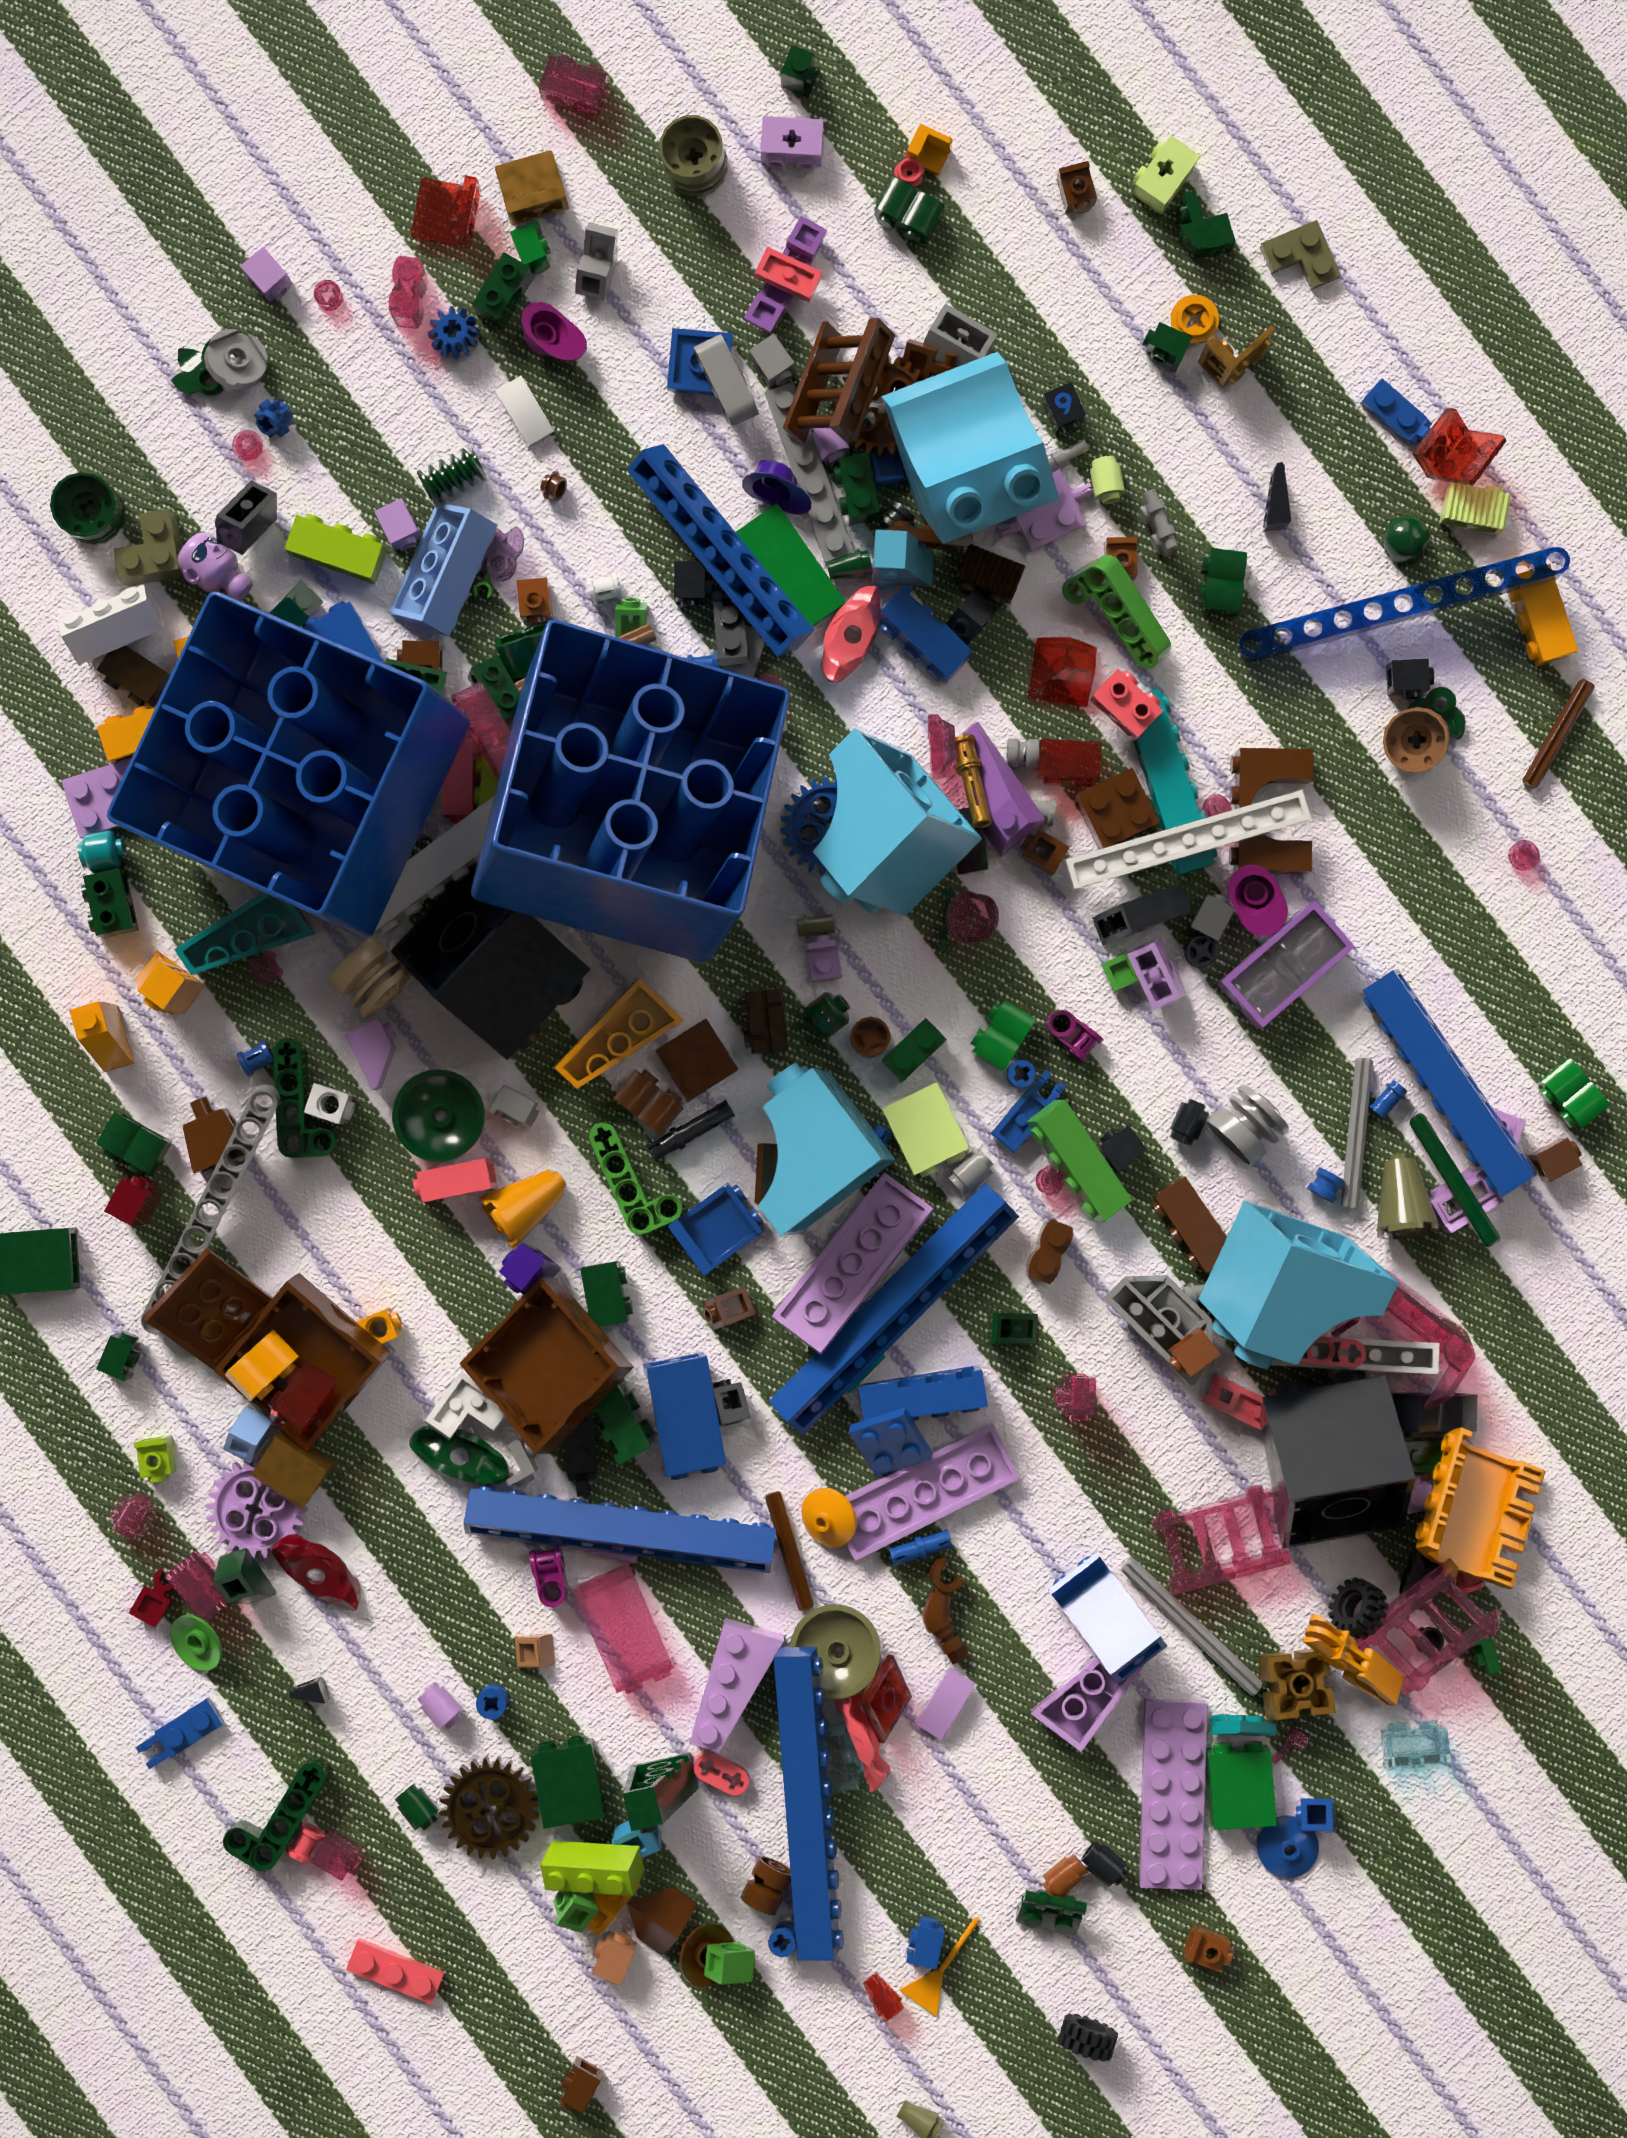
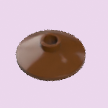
M714 1923L704 1924L692 1931L685 1940L680 1953V1968L685 1979L691 1984L706 1987L716 1983L704 1976L707 1945L733 1942L731 1935L725 1928Z

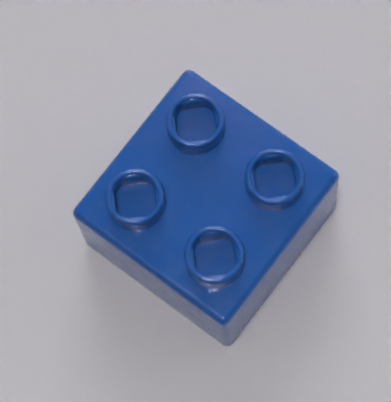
M215 591L210 593L204 602L107 810V818L111 823L359 937L369 938L374 934L466 736L470 727V719L425 681Z
M550 620L545 626L522 685L471 888V895L475 900L692 961L708 962L745 910L789 705V691L778 685L563 621Z

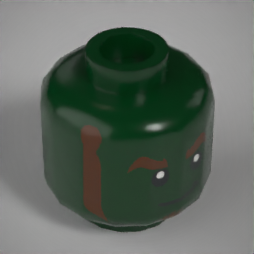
M824 992L806 1006L804 1021L817 1037L820 1035L831 1037L849 1023L847 1011L850 1009V1006L842 995L838 994L835 996L830 992Z

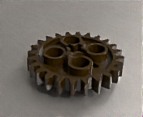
M485 1756L482 1765H479L478 1761L474 1758L471 1761V1769L462 1764L459 1768L462 1776L453 1773L450 1779L454 1785L445 1784L443 1788L449 1795H444L440 1798L439 1802L447 1805V1807L442 1808L439 1815L448 1816V1819L441 1826L442 1828H452L447 1837L448 1839L456 1836L459 1838L456 1845L457 1849L464 1844L468 1845L467 1855H470L476 1849L478 1850L479 1859H482L485 1851H489L492 1860H494L497 1850H500L504 1857H507L509 1846L518 1851L520 1848L518 1839L526 1843L529 1840V1835L525 1830L534 1832L536 1825L530 1821L536 1820L540 1816L539 1812L532 1810V1808L539 1806L538 1799L531 1798L537 1793L536 1787L528 1788L532 1780L531 1776L522 1779L523 1767L518 1768L516 1771L512 1770L513 1760H510L506 1766H502L501 1756L497 1757L494 1764H490L489 1757ZM494 1781L503 1782L507 1787V1792L504 1794L494 1792L491 1783ZM479 1782L484 1783L486 1788V1796L484 1795L483 1790L479 1786ZM473 1792L477 1796L478 1802L473 1805L467 1804L463 1800L462 1794ZM487 1800L490 1806L496 1805V1808L493 1812V1817L498 1827L501 1829V1833H497L495 1831L494 1820L490 1809L484 1810V1806ZM507 1810L513 1811L517 1815L518 1820L514 1823H508L503 1819L502 1812ZM476 1821L484 1822L488 1826V1832L484 1834L477 1833L473 1828V1823Z

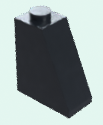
M1180 883L1122 903L1092 917L1102 946L1172 921L1192 911L1189 906V898Z

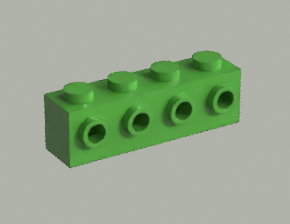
M1066 1100L1052 1101L1026 1121L1031 1128L1029 1131L1031 1137L1037 1144L1044 1147L1048 1153L1046 1158L1049 1164L1055 1170L1060 1171L1065 1179L1063 1180L1064 1186L1072 1195L1077 1196L1081 1202L1080 1209L1089 1220L1106 1222L1132 1201Z

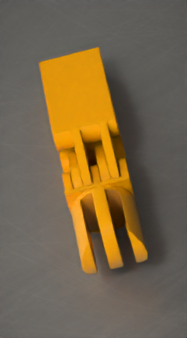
M1316 1614L1311 1616L1308 1623L1312 1626L1306 1628V1637L1302 1641L1318 1653L1317 1660H1324L1332 1667L1344 1671L1343 1679L1383 1705H1396L1405 1677L1375 1650L1365 1648L1364 1653L1359 1650L1358 1645L1355 1643L1356 1641L1349 1636V1630L1339 1631L1321 1616Z

